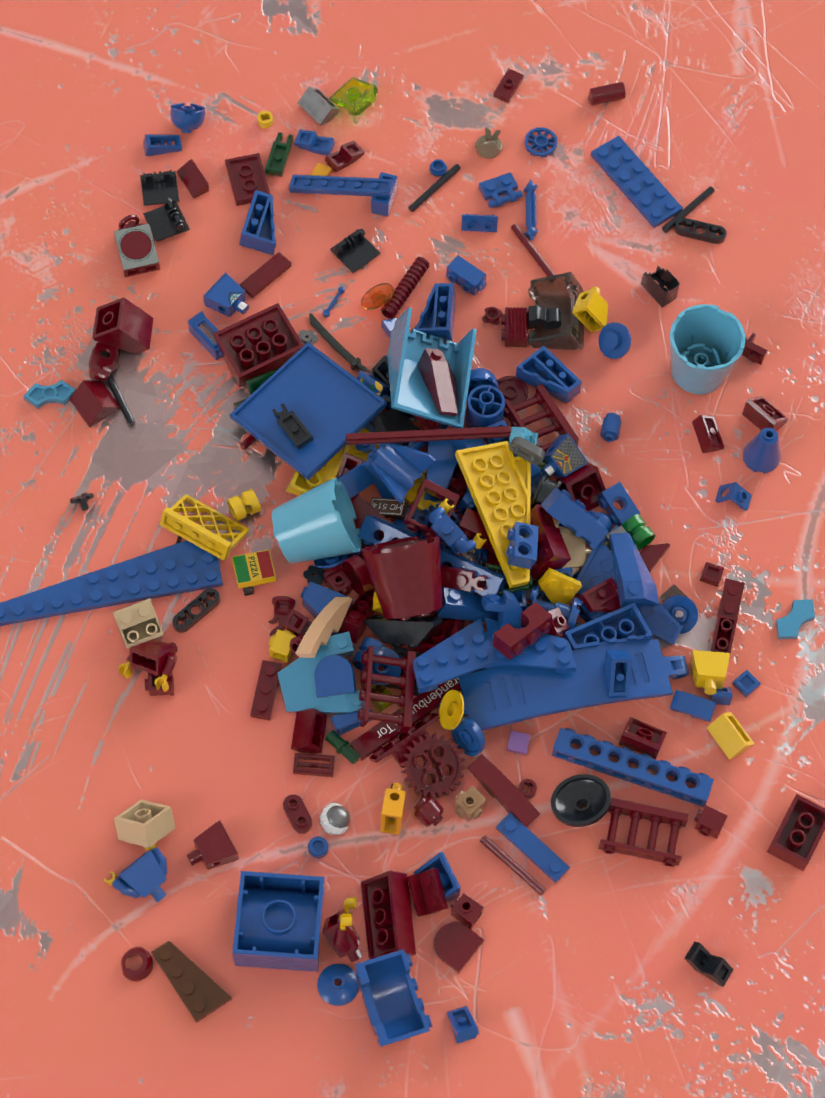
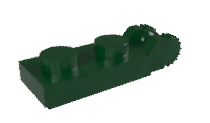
M278 132L265 167L266 174L283 176L291 151L293 135L289 134L287 142L281 143L283 133Z

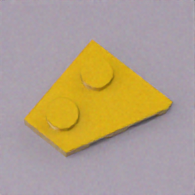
M549 568L538 581L539 586L554 605L556 601L567 605L582 587L580 581L552 568Z

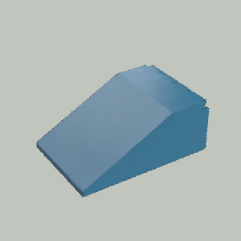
M408 307L395 321L390 335L387 357L391 407L451 427L463 428L477 329L472 328L459 341V345L450 340H445L443 344V338L431 334L426 338L427 333L412 329L411 333H409L412 308ZM425 348L442 350L454 373L458 410L456 416L439 414L422 378L417 363Z

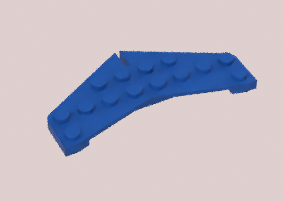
M479 618L413 661V671L418 693L437 689L439 684L476 670L511 665L555 669L556 673L576 672V664L570 643L564 638L549 634H543L533 645L526 647L520 655H516L509 660L493 647V634L502 627L499 621L484 618L487 632H484L481 618Z

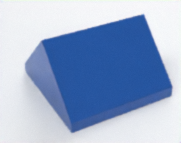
M443 852L438 853L413 872L415 875L438 868L447 902L460 896L461 887Z

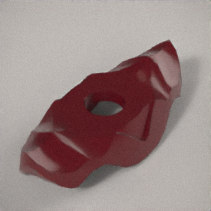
M97 341L89 359L90 378L107 380L119 364L120 349ZM106 351L110 354V357L103 358L100 356V353Z

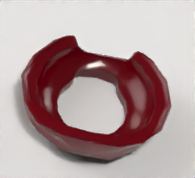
M140 947L128 950L121 960L123 975L130 981L145 979L153 968V961L149 951ZM135 954L142 957L143 965L138 970L126 968V958Z

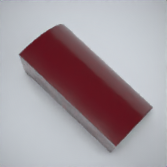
M314 708L298 711L296 713L291 749L302 753H322L327 715Z

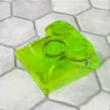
M352 77L329 98L332 102L348 109L350 115L359 116L374 103L377 98L378 89L376 85Z

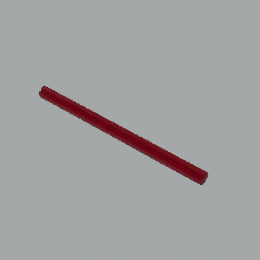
M509 426L348 433L345 436V441L347 445L507 438L511 436V429Z

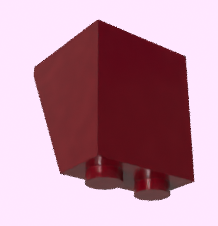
M120 298L97 307L92 339L138 354L150 349L154 318L126 298Z

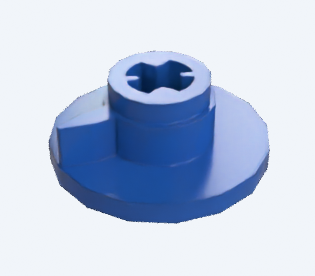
M612 322L602 328L598 342L602 353L608 358L618 359L622 358L629 351L631 335L625 325Z

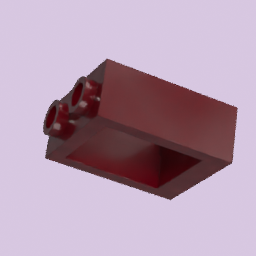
M427 479L421 482L403 521L408 529L415 532L418 530L424 533V537L435 533L429 527L411 519L423 493L426 492L442 501L449 499L447 503L450 506L454 505V508L460 497ZM452 508V509L447 513V515L449 516V518H450V516H451V514H452L454 508Z

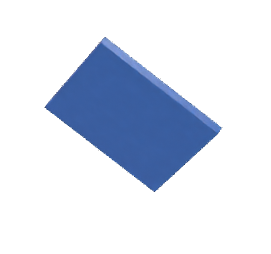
M307 342L229 416L230 419L309 480L347 444L345 441L346 434L359 433L388 404L387 401ZM282 403L286 405L288 413L293 411L313 436L314 440L299 450L277 423L278 419L273 414V409L277 412L283 410L281 407Z

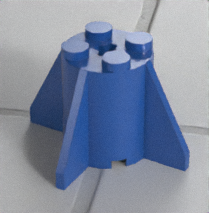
M381 443L378 449L374 447L368 454L369 458L363 463V466L369 471L382 498H392L402 503L407 492L414 485L416 478H420L422 473L435 461V458L430 454L396 443Z

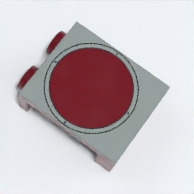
M138 224L135 227L120 228L114 231L125 277L160 270L159 259L149 224Z

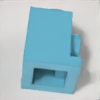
M511 427L509 446L515 437L524 438L536 445L538 433H533L525 427Z

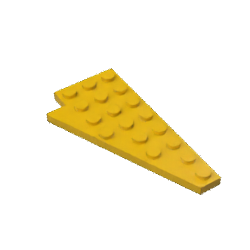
M508 441L457 450L455 457L509 587L514 588L527 585L530 581V569L508 565L506 550L509 545V540L507 539L509 528H512L516 522L530 524L531 463L519 456L514 457L509 449Z

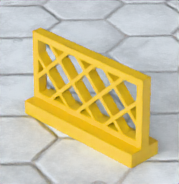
M187 494L171 508L166 507L162 512L160 526L223 561L228 558L229 552L250 531L249 528ZM188 502L193 506L185 507L184 503ZM187 512H195L196 516H188ZM200 512H206L209 515H200ZM203 521H211L212 524L204 525ZM216 521H222L225 524H216ZM219 530H227L228 533L220 534ZM232 530H238L241 533H233Z

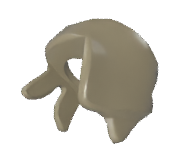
M485 127V136L479 137L475 143L476 151L481 157L495 158L500 154L502 141L498 139L501 130H497L491 135V130Z

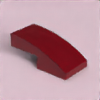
M351 141L341 145L339 151L327 155L325 162L337 172L364 155L365 151L355 141Z

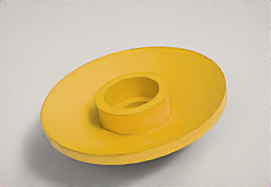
M457 690L448 691L444 695L439 708L441 725L447 730H453L459 725L464 713L463 696Z

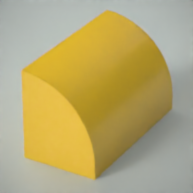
M732 712L723 713L707 727V730L729 760L739 756L754 745V742Z

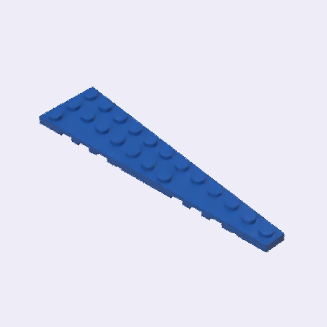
M186 540L1 602L0 626L137 602L149 598L154 599L223 586L218 557Z

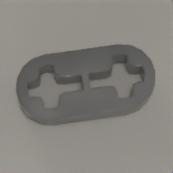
M521 437L513 438L509 446L512 453L535 465L541 464L545 457L543 449Z

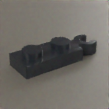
M281 404L283 409L281 412H277L275 409L272 410L274 416L278 419V425L298 450L314 440L311 433L293 411L288 413L285 404Z

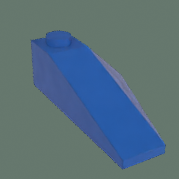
M442 586L443 607L437 610V616L440 618L476 621L481 618L482 622H484V618L498 621L499 612L485 611L480 595Z

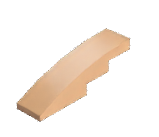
M335 597L324 607L305 633L295 653L300 658H315L319 646L327 645L332 632L338 633L352 598Z

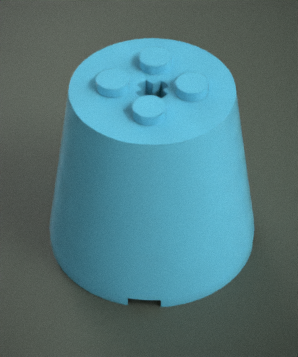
M701 304L689 307L677 316L670 329V363L673 380L680 388L692 394H707L718 389L741 356L745 346V332L740 321L731 312L727 313L718 309L719 306Z
M333 478L272 510L274 536L283 555L291 564L357 553L362 549V538L358 537L360 529H356L354 519H357L353 504L341 481L338 482L337 478Z

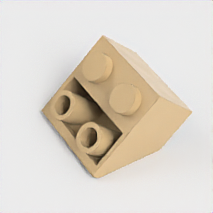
M150 598L112 613L127 649L164 635Z

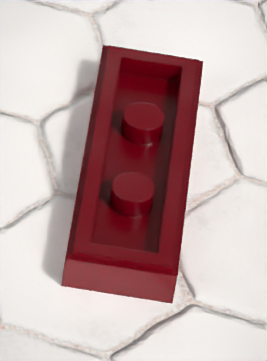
M278 252L245 279L240 286L250 297L254 298L289 269L292 264Z

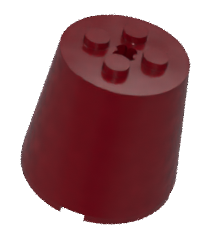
M438 534L426 535L427 539L413 536L375 544V549L370 550V547H366L361 550L384 618L407 620L411 619V616L430 615L432 611L443 607L440 537Z

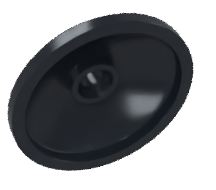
M589 774L575 775L565 779L556 787L551 797V808L555 817L563 824L572 827H584L599 821L608 812L611 805V793L607 784L602 779Z

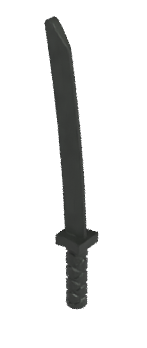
M312 313L309 314L311 325L351 364L353 371L357 369L358 371L361 370L372 374L369 369L361 364L359 357L356 359L321 325Z

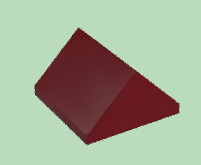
M83 380L70 397L71 403L89 427L121 409L101 380Z
M762 396L749 398L742 413L760 430L772 428L778 431L789 420Z
M630 717L622 733L619 745L641 754L650 755L656 760L667 732Z

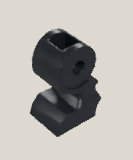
M537 305L529 306L527 311V329L535 328L538 322H541L545 329L559 328L561 326V310L557 308L546 309V307H539Z

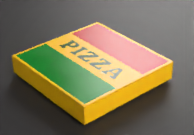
M269 549L232 556L238 589L276 581Z

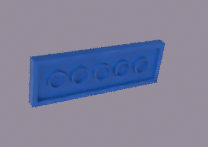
M620 136L591 151L590 156L653 228L663 224L683 210V207Z

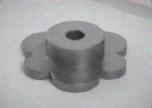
M301 330L299 332V338L304 345L309 342L314 346V343L318 341L317 335H314L312 330L308 332Z

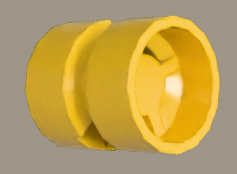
M252 489L242 492L240 497L235 495L227 499L229 510L236 522L246 518L247 514L253 515L261 511L258 498Z

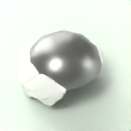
M330 803L323 809L320 815V824L328 834L341 835L348 829L350 814L341 804Z

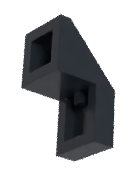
M694 941L684 958L694 970L724 987L734 970L724 958L711 955L701 943Z

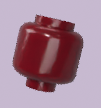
M424 796L414 806V816L426 827L432 824L436 826L443 819L441 815L444 808L433 797L426 798Z

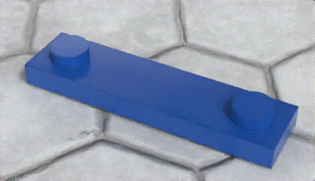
M511 813L496 826V829L555 883L570 869L561 858Z

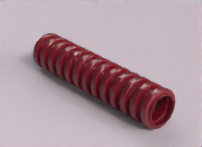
M417 257L401 279V282L398 283V286H396L387 299V302L381 308V312L385 317L389 319L395 318L401 306L404 305V302H406L421 280V277L424 276V273L430 267L429 262L425 258Z

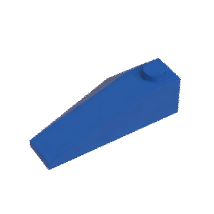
M610 534L620 607H625L632 603H635L636 606L659 605L656 584L630 534Z

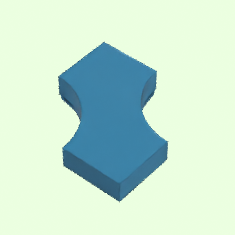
M62 380L50 386H42L35 383L23 397L24 400L38 409L48 403H60L65 406L76 389Z
M813 599L793 600L791 612L787 616L776 620L778 639L798 638L801 625L815 619Z

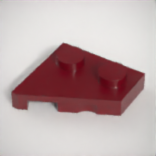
M612 577L580 595L590 613L613 612L623 608L620 607L617 584Z

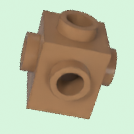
M471 786L466 792L462 791L456 796L454 808L460 818H465L469 822L472 818L477 819L483 813L482 809L486 806L487 799L474 786Z

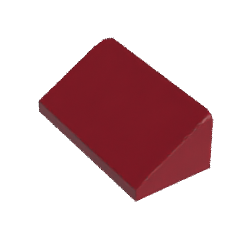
M192 159L177 171V174L193 198L209 191L208 182Z
M699 415L692 421L702 453L714 452L725 448L714 416Z

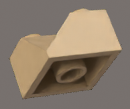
M145 800L138 801L114 818L118 840L145 848L152 847L157 841L166 837L168 833L175 829L172 808L170 806Z

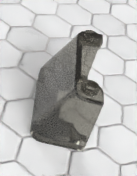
M567 272L531 280L528 290L530 298H533L539 307L560 309L561 326L556 329H545L542 323L538 322L535 330H531L528 334L529 345L533 348L545 346L547 349H583L584 325L572 312L578 295L584 291L573 273Z

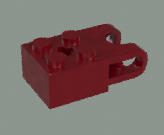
M537 504L530 511V525L539 526L537 561L530 569L532 579L540 580L549 568H563L571 560L560 529L556 528L552 516L546 512L542 505Z

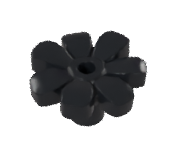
M82 493L81 496L71 498L70 502L71 504H80L82 511L89 509L87 502L94 498V494Z

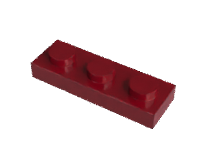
M262 660L250 714L252 718L271 719L279 682L277 673L281 671L282 663Z

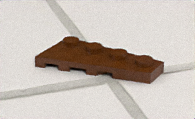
M170 941L152 951V955L196 1023L232 1000L230 995Z

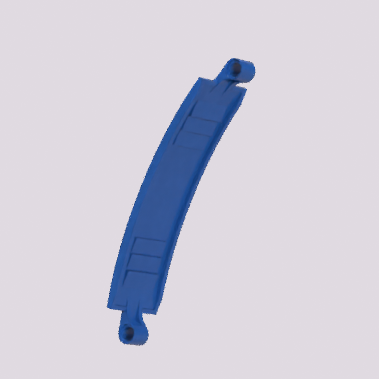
M658 639L572 650L576 664V672L556 673L555 669L506 665L460 676L459 682L464 700L463 717L467 716L480 727L481 731L528 719L581 708L672 695L669 677L680 679L688 675L690 676L684 656L664 657ZM606 650H626L632 658L628 696L608 695L605 676Z

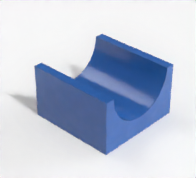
M241 871L232 951L235 966L318 972L323 901L325 899V878Z

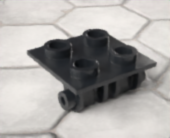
M170 170L163 173L159 171L158 174L154 172V174L143 173V175H140L144 206L164 204V200L167 198L174 202H179L175 171Z
M170 198L164 200V206L143 213L156 242L190 230L177 202Z
M362 228L360 230L357 229L330 249L352 273L381 254L364 237L366 233Z

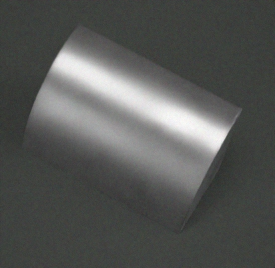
M309 86L298 102L320 125L330 122L340 111L324 93L315 87Z

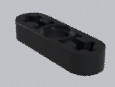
M679 218L675 224V232L680 236L714 244L723 243L726 237V230L722 226L688 218ZM702 228L705 230V233L699 234L696 232V229Z
M213 588L206 589L173 617L174 629L177 632L184 633L213 610L220 602L218 591ZM207 596H214V601L208 600ZM199 606L202 611L195 615L191 613V609ZM179 620H181V621H184V620H185V625H184V626H183L182 624L179 625V624H178V621H179Z

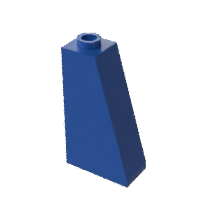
M455 440L427 441L426 453L434 457L435 461L425 470V479L448 490L458 466L455 457L457 448L453 444ZM424 492V500L442 501Z

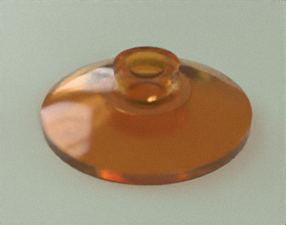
M382 283L372 287L362 297V307L366 310L383 307L393 296L394 288L389 283Z

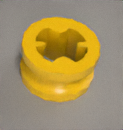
M262 111L258 114V125L261 128L268 129L273 125L272 113Z

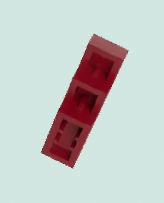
M483 754L467 767L492 798H496L508 813H512L525 827L529 826L540 815L538 810L519 789Z

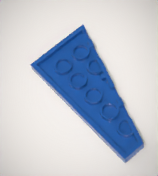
M602 542L591 551L576 579L582 585L577 592L580 595L610 577L617 584L612 552ZM660 603L659 605L637 606L651 633L674 645L683 627Z

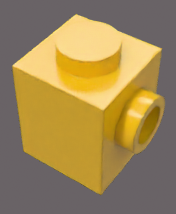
M277 630L276 635H272L269 641L270 657L288 663L292 655L290 641L296 636L288 630Z

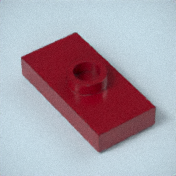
M508 68L494 91L493 97L509 103L524 79V75Z

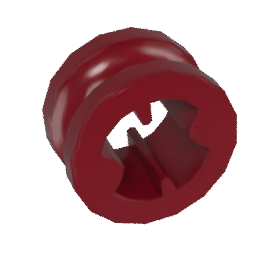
M525 779L520 782L518 789L527 799H531L536 794L537 785L533 780ZM525 785L532 787L531 793L523 791Z

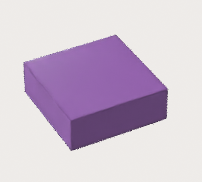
M511 731L507 751L526 755L530 734Z

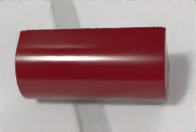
M619 82L590 88L588 95L590 105L625 99L624 84Z

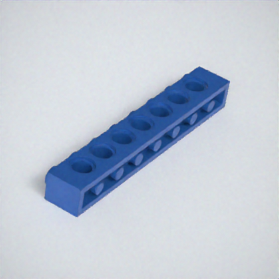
M366 515L358 535L365 544L370 546L396 540L397 538L418 536L375 515ZM380 530L384 533L383 540L379 538ZM440 546L441 565L446 566V563L450 562L454 568L475 571L474 577L481 575L488 577L486 580V590L477 591L473 587V591L469 593L475 594L477 592L481 595L489 596L490 594L498 595L499 591H503L507 582L505 576L463 556L455 555L452 551Z
M560 728L552 751L553 757L705 807L714 781L707 774H697L691 772L686 767H676L668 761H658L652 759L650 755H640L634 753L629 748H619L611 742L595 740L591 735L577 734L570 728ZM571 744H578L580 749H573ZM596 750L599 752V755L593 756L590 751ZM609 757H616L618 762L610 761ZM628 763H635L638 768L632 769L628 766ZM653 769L657 774L650 775L647 770ZM666 776H673L676 781L671 782ZM686 782L693 783L695 788L687 787Z

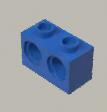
M516 522L512 528H509L507 533L509 545L506 550L508 565L526 569L532 568L537 561L539 526Z

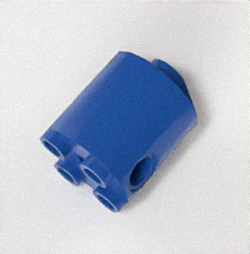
M481 385L470 392L466 413L468 428L487 427L503 420L505 398L498 388L491 385Z

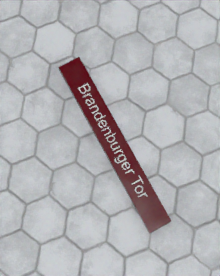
M487 668L479 669V670H476V671H474V672L481 671V670H484V669H487ZM459 677L439 684L437 689L423 692L413 699L412 724L421 720L420 718L423 715L431 713L438 708V704L448 691L457 690L460 692ZM400 709L395 711L393 715H398V713H400ZM381 721L351 742L350 746L360 754L362 761L371 755L375 749L387 744L392 737L401 734L399 732V725L397 723Z

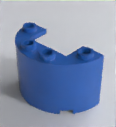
M404 949L355 964L365 1007L374 1034L378 1036L377 1041L380 1047L429 1032V1028L432 1027L430 1016H425L422 999L417 998L415 992L418 990L415 978L411 979L410 967L413 966L409 954H405Z

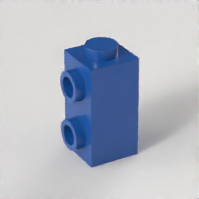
M459 255L447 266L446 277L452 283L461 286L465 292L475 296L486 287V274Z

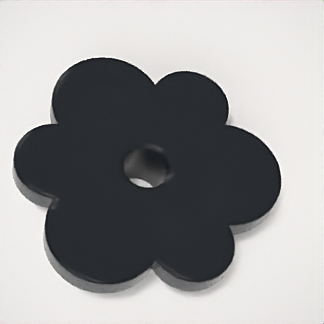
M310 565L308 570L304 571L303 576L307 579L308 583L313 582L320 585L323 582V574L325 572H323V568Z

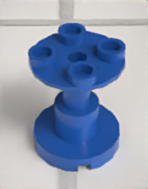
M539 585L532 586L529 594L531 602L527 604L526 609L535 602L546 611L559 607L569 626V629L565 630L563 634L573 629L580 611L578 606H581L582 600L574 597L570 606L557 601L554 605L536 599Z

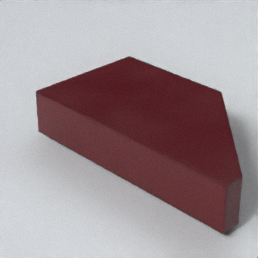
M670 544L649 545L642 549L640 555L649 573L669 549Z

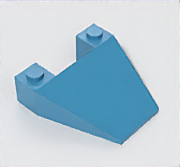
M349 632L330 636L327 645L319 646L315 658L299 657L277 673L287 712H298L313 708L327 715L358 712L362 701H359L360 689L354 693L317 698L314 674L318 663L329 655H339L342 657L354 655Z

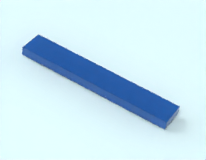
M293 175L289 191L290 193L391 197L395 183L393 179Z

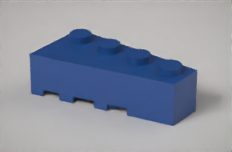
M632 603L566 631L563 638L570 643L571 650L616 643L651 640L653 635L635 603Z

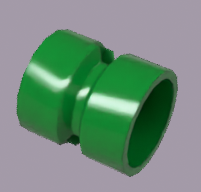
M640 514L630 517L622 524L624 530L630 534L634 544L637 546V550H641L649 545L656 537L650 527H645L646 522Z

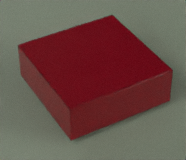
M706 562L700 581L718 587L724 568Z

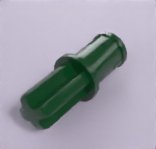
M334 730L326 735L325 740L337 750L338 754L341 753L352 764L359 760L360 754L349 745V741H344Z

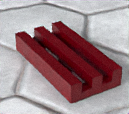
M295 753L293 774L333 777L335 756ZM298 759L328 761L330 764L298 762ZM298 767L321 768V769H329V770L306 769V768H298Z

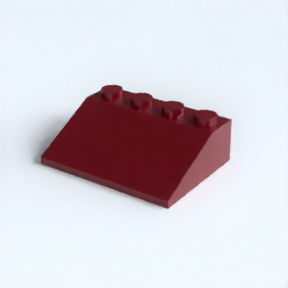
M279 303L213 333L215 341L239 388L246 385V379L280 368L304 346Z

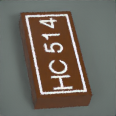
M372 497L370 505L384 517L392 519H404L409 504L407 499L399 503L396 499Z

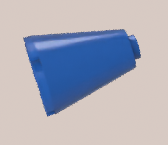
M764 428L745 446L743 461L749 469L754 472L769 473L778 466L781 455L777 431L772 428Z

